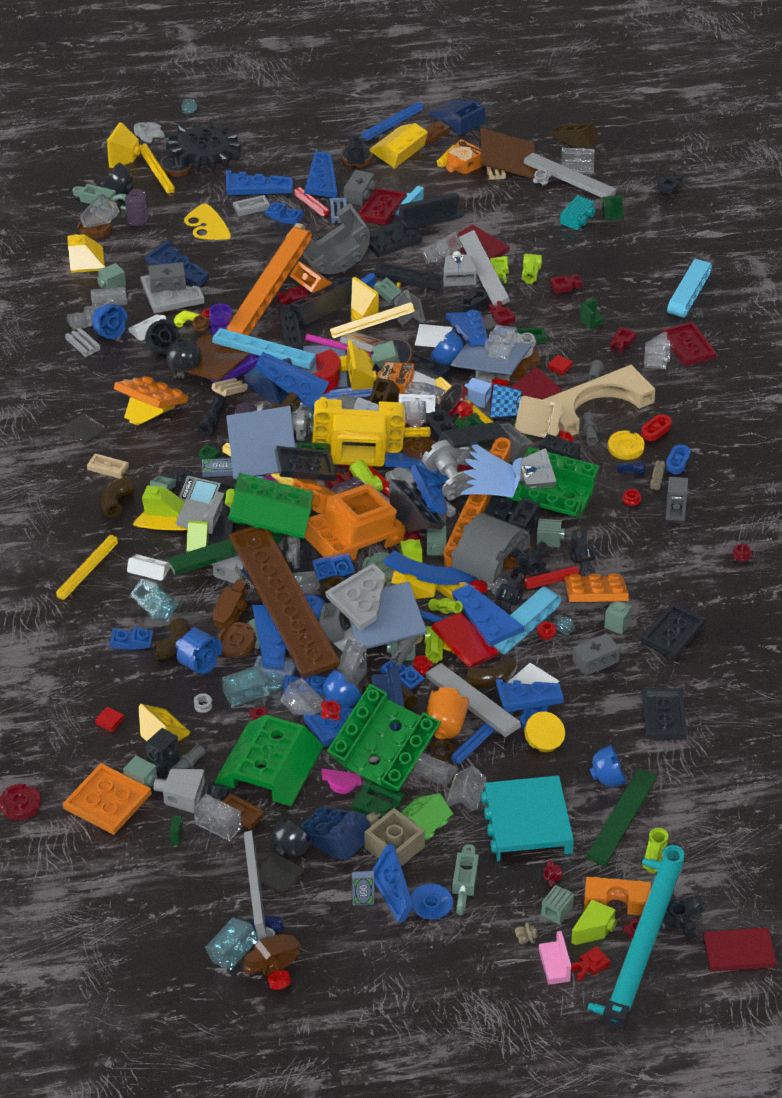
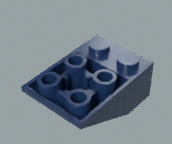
M452 100L429 112V115L450 126V129L459 135H463L485 123V107L475 100Z
M322 806L308 820L304 821L299 828L307 834L305 839L308 842L312 839L314 846L333 858L349 860L365 844L364 832L371 826L365 814Z

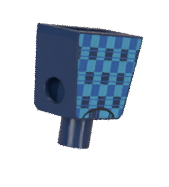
M493 384L490 419L494 422L516 419L521 397L524 396L523 392L518 389Z

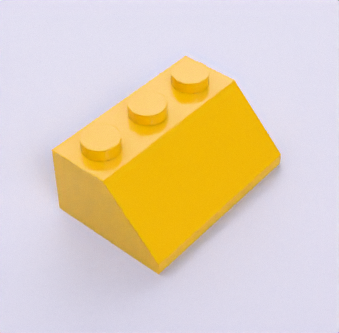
M416 123L399 126L370 148V152L395 169L425 146L428 131Z

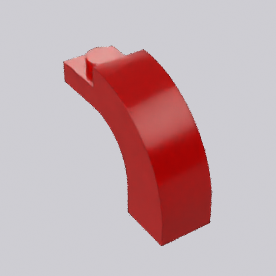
M332 349L316 354V370L318 372L313 373V375L329 382L324 392L326 394L337 387L341 380L340 358Z

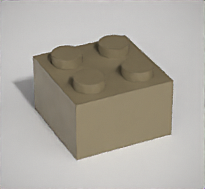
M393 808L364 832L365 849L377 858H380L386 845L394 844L400 865L402 866L425 847V830Z

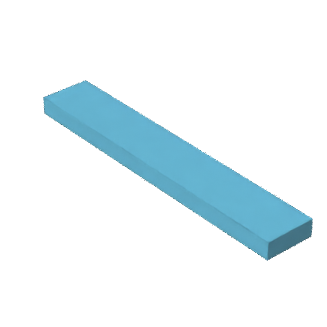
M222 328L212 338V342L255 355L261 356L265 352L280 360L291 358L293 365L310 369L316 362V354Z

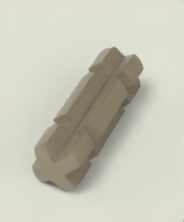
M658 460L655 463L650 482L652 490L660 489L665 470L664 461Z

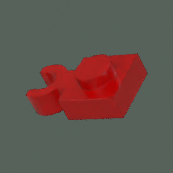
M596 946L581 955L579 962L571 964V973L580 971L577 973V980L581 981L585 978L586 973L589 972L594 976L609 967L611 960Z

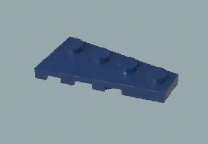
M168 240L145 256V262L151 265L183 262L185 282L192 286L200 287L209 280L208 273L196 263H191L190 258L186 255L183 256L177 247H172L171 242Z

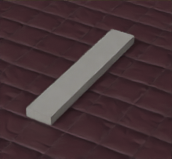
M531 153L524 158V164L537 170L545 169L547 172H551L553 177L601 198L616 194V188L535 153Z
M473 230L460 236V242L466 253L470 255L476 268V273L493 306H497V301H501L502 305L509 302L510 299L475 231Z
M442 663L426 672V678L439 688H453L458 690V694L464 698L467 696L470 702L468 709L506 737L521 727L519 720Z
M252 831L244 832L254 925L258 938L264 939L267 938L256 844Z

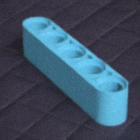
M694 259L668 304L667 313L683 318L686 317L711 273L712 263Z
M542 587L510 615L524 626V632L493 646L500 653L506 654L558 608L562 599L561 596L547 587Z

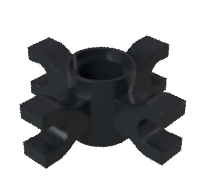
M587 529L581 530V538L577 537V532H572L571 536L576 543V547H572L570 557L575 564L580 563L579 575L585 576L586 569L590 571V574H596L591 561L595 560L597 551L591 543L587 544L586 542L588 536Z
M541 541L535 550L529 549L523 552L516 547L511 552L513 556L517 557L515 561L520 564L512 569L514 571L513 575L516 576L515 579H517L519 573L524 574L519 584L524 581L527 574L536 575L538 573L550 572L549 569L545 568L546 563L541 561L552 553L551 550L546 548L548 546L547 543Z
M508 570L507 584L502 583L500 587H497L495 594L497 595V600L501 601L499 607L502 610L504 609L509 615L512 614L511 606H516L523 596L522 589L517 587L522 581L524 574L519 573L517 579H514L513 570Z
M672 893L667 907L669 912L664 915L659 933L672 925L675 928L683 929L688 939L696 937L694 931L696 926L690 920V916L705 912L702 906L704 901L701 896L686 903L683 900H676Z

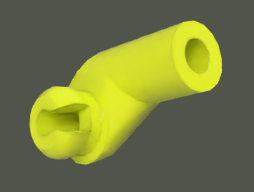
M182 311L175 316L174 324L177 327H182L188 320L193 321L199 314Z

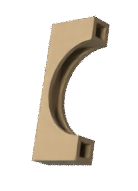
M629 365L543 400L562 403L563 415L559 418V431L564 430L573 436L579 433L580 419L575 414V411L584 402L600 397H615L629 401L640 409L654 403L655 388L632 365Z

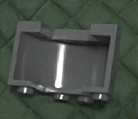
M351 203L336 212L343 223L316 243L311 237L310 243L303 252L305 259L317 272L323 274L345 272L361 261L368 249L370 242L369 229Z
M476 514L470 524L467 523L464 526L459 544L452 552V567L493 584L502 575L504 559L516 547L523 552L530 547L529 532L489 514Z

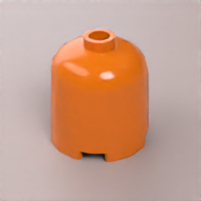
M440 687L439 691H431L426 714L441 721L440 726L433 735L438 739H451L461 732L469 707L468 697L465 696L464 698L458 694V690L453 688Z

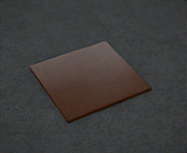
M483 128L480 129L481 165L532 179L535 178L536 169L524 164V158L531 153H535L534 142Z
M204 334L195 342L199 346L202 355L200 365L184 372L219 382L252 354L212 342V335Z

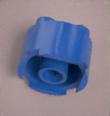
M197 627L192 628L183 638L178 639L176 642L178 662L196 673L206 674L210 672L218 662L216 661L217 655L221 656L222 653L221 641Z

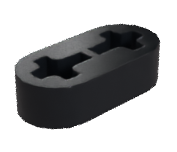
M478 289L461 298L459 301L460 311L468 312L469 310H477L484 306L488 300L487 292Z

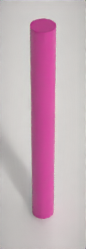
M310 334L306 335V341L347 351V345L341 342ZM367 351V352L369 353L370 357H371V354H374V352H369V351Z

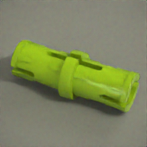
M433 598L428 603L431 611H440L443 614L450 612L460 613L463 609L460 601H451L449 598Z

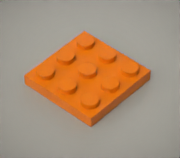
M148 376L133 378L132 380L123 379V381L115 382L114 386L115 390L157 408L187 403L189 397L182 394L183 391L168 388L167 384L154 382L153 378Z
M611 573L608 576H600L599 574H589V576L571 574L569 577H564L569 602L628 601L629 593L623 576L617 573Z
M100 763L63 802V809L115 835L152 792L151 788Z

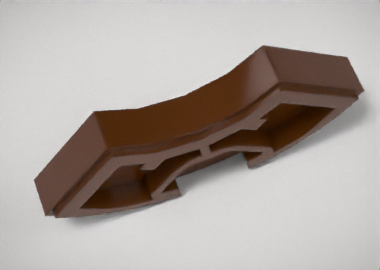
M533 349L530 357L522 359L512 375H510L509 380L521 379L527 374L529 369L540 365L541 360L537 349Z

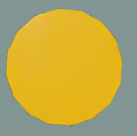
M626 430L618 431L612 434L608 440L609 452L619 459H635L644 451L645 442L635 432L632 434Z
M537 712L527 721L524 734L527 742L533 748H537L541 752H552L564 741L565 729L561 720L554 714Z

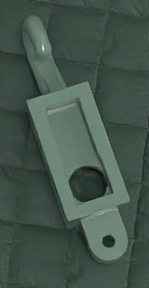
M87 184L85 187L77 186L72 189L73 195L80 197V202L110 208L117 200L122 199L127 203V206L122 205L120 207L122 210L127 211L132 207L131 199L126 194L116 195L115 190Z
M471 844L463 846L462 853L457 852L452 884V894H458L456 913L460 916L465 912L467 895L474 896L479 855L475 854V847ZM461 865L472 866V868L465 870L461 868Z

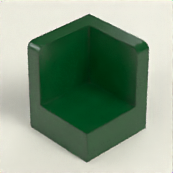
M603 196L602 213L604 220L624 219L622 209L623 196Z
M595 298L581 303L580 321L589 329L604 324V317L597 312V300Z

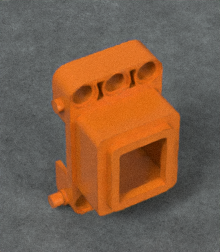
M364 484L328 497L324 513L308 519L304 537L323 557L349 554L351 561H353L357 557L358 549L385 539V548L399 544L400 541L404 540L406 529L402 522L396 518V509L371 485Z

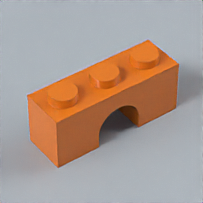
M294 478L292 486L313 491L311 509L317 513H324L327 498L336 495V493L314 480Z
M586 877L584 911L591 900L604 905L611 900H620L626 904L627 914L641 915L651 890V882Z

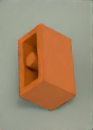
M299 261L290 274L291 278L312 293L332 284V282L312 267Z

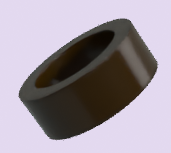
M443 739L434 741L431 744V757L439 762L450 760L453 754V745ZM444 747L449 750V753L438 755L434 751L437 748Z

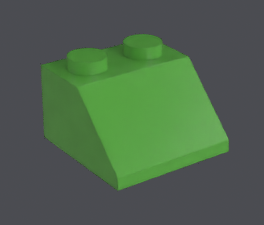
M440 793L417 797L400 812L425 830V840L431 838L437 828L444 826L448 822L447 819L453 814Z

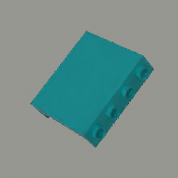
M559 776L485 783L484 791L481 792V802L486 804L484 817L485 820H489V824H487L488 836H492L493 839L490 841L491 852L496 854L497 861H500V852L560 846L563 847L564 854H573L574 840Z

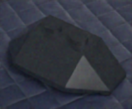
M395 479L389 481L390 504L397 511L396 518L402 522L408 532L427 533L442 530L444 527L443 520L436 512L432 513L429 511L421 495L410 488L406 481Z

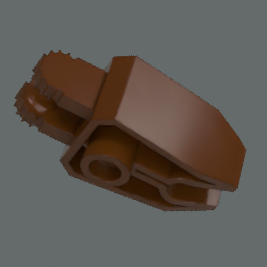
M241 578L236 580L231 588L225 587L219 595L213 614L215 627L223 629L226 626H232V623L237 622L246 610L248 601L245 598L248 591L245 580Z
M287 934L259 940L255 944L254 950L247 953L244 957L243 971L247 975L262 971L264 975L269 976L274 971L292 964L300 954L298 948L301 947V944L295 936Z

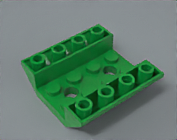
M529 447L524 458L540 450ZM547 452L556 478L555 486L552 488L532 489L523 486L522 481H520L513 498L504 496V498L518 502L522 498L540 503L541 508L581 518L593 494L600 466Z
M239 473L235 483V493L228 520L238 524H248L254 528L268 529L274 533L287 534L293 538L304 539L311 511L313 491Z
M369 684L330 745L327 753L345 769L361 776V778L372 780L374 784L388 790L399 791L437 731L441 721L424 712L419 716L389 700L388 693ZM393 723H399L402 727L399 731H392L390 726ZM376 756L380 758V762L377 765H372L369 763V759Z
M264 715L246 725L215 782L235 788L238 781L241 780L272 790V801L292 807L324 745L305 726ZM278 735V736H281L282 738H280V739H274V738H272V737H276V736ZM265 765L266 767L260 769L256 766Z

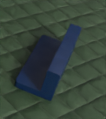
M390 667L388 674L372 675V685L388 693L389 700L404 707L398 667ZM393 723L390 729L392 731H399L402 726L399 723Z

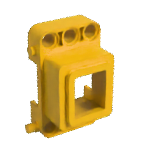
M321 397L314 402L312 443L330 444L334 465H352L361 459L365 461L367 466L380 467L384 465L385 453H398L402 450L405 430V406L402 403L379 401V411L342 409V400L327 399L326 397ZM342 442L375 443V446L342 445Z

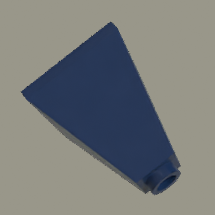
M291 358L282 359V361L293 365ZM252 368L245 375V382L248 384V387L271 404L276 402L281 405L289 395L288 392L255 368Z

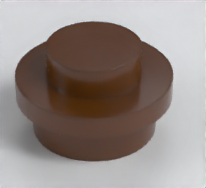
M198 315L193 319L192 326L195 331L203 332L209 328L210 321L206 316Z

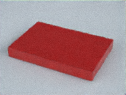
M461 612L438 621L431 627L468 668L495 658L499 653L494 646L489 647L476 628Z

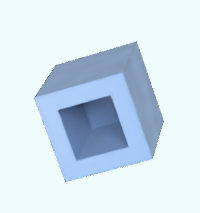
M472 378L468 384H465L468 388V395H465V397L470 402H473L474 405L485 408L489 398L492 397V383Z

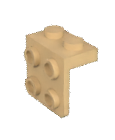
M522 396L515 428L521 433L542 438L547 433L557 436L559 433V418L563 415L562 403Z

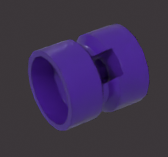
M215 304L210 308V331L213 335L220 328L227 329L231 322L232 309L229 305Z

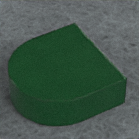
M207 444L199 451L201 462L207 459H218L221 456L220 450Z

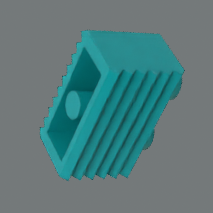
M577 195L561 212L560 224L579 231L582 226L586 225L587 220L594 216V201Z

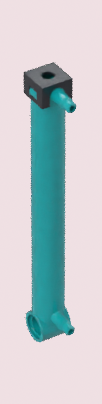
M670 845L664 849L661 862L643 858V865L658 871L612 996L607 1001L606 1006L593 1003L588 1005V1010L603 1015L604 1025L623 1031L626 1028L632 1003L679 874L683 870L684 851L676 845Z

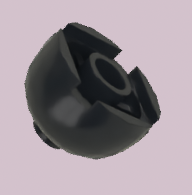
M119 162L114 166L116 170L108 174L103 184V188L115 190L116 195L129 193L134 186L132 184V172L127 166Z
M160 319L152 323L145 332L146 346L154 354L164 356L168 346L176 339L181 338V333H178V327L173 322Z
M178 338L168 346L166 351L167 366L174 371H177L176 368H182V371L194 369L200 365V360H202L199 346L190 339Z
M281 817L271 833L272 842L276 846L274 851L281 857L287 855L291 858H297L304 855L314 845L312 839L308 842L305 839L307 834L290 820L285 823V817Z

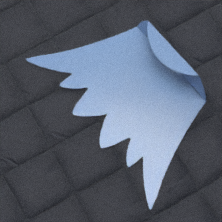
M471 445L477 453L471 451L470 453L477 460L465 459L474 469L466 470L464 473L476 480L467 481L466 483L474 486L461 492V495L486 494L513 498L520 480L522 457L516 459L513 465L479 445Z

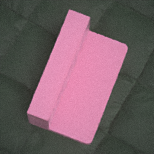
M558 931L556 942L539 944V953L548 985L570 981L571 963L562 931Z

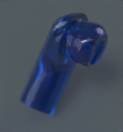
M641 461L618 463L617 465L618 472H630L638 475L644 473L646 467L645 463Z
M265 916L266 927L271 926L274 932L283 930V921L280 917ZM252 919V920H251L252 928H253V930H256L255 925H254V919Z

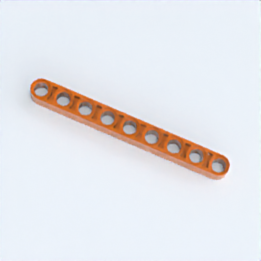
M298 227L292 228L226 330L250 335L310 243L311 231Z
M503 437L496 439L489 453L509 463L511 458L510 440ZM469 495L444 549V567H452L453 559L451 555L459 544L464 526L467 523L470 524L476 514L479 515L485 512L493 495Z

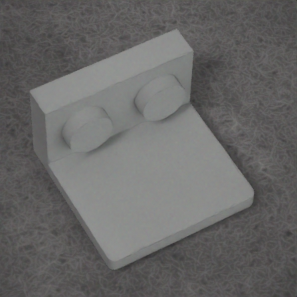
M217 492L214 499H210L209 504L186 499L176 525L188 528L189 521L208 522L209 534H212L223 511L224 493Z

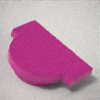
M329 769L321 770L322 780L328 781L330 788L337 793L347 794L355 789L356 785L361 786V776L355 773Z

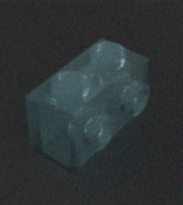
M140 579L130 594L156 620L164 619L168 621L178 606L156 583Z
M260 665L222 677L223 692L231 707L269 695V681Z
M232 917L205 949L213 963L231 970L259 939L250 923Z

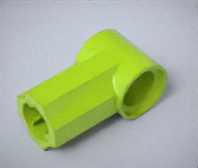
M525 253L522 280L527 284H532L537 280L538 271L541 270L542 255Z
M360 459L349 467V470L358 482V487L366 482L379 492L383 490L379 477L373 476L364 460Z
M425 626L427 630L425 634V656L433 663H438L443 657L444 642L431 629L432 626Z
M655 828L650 831L645 858L661 862L663 851L668 845V833L666 830ZM643 865V868H645L648 872L656 873L658 871L657 869H653L646 865Z

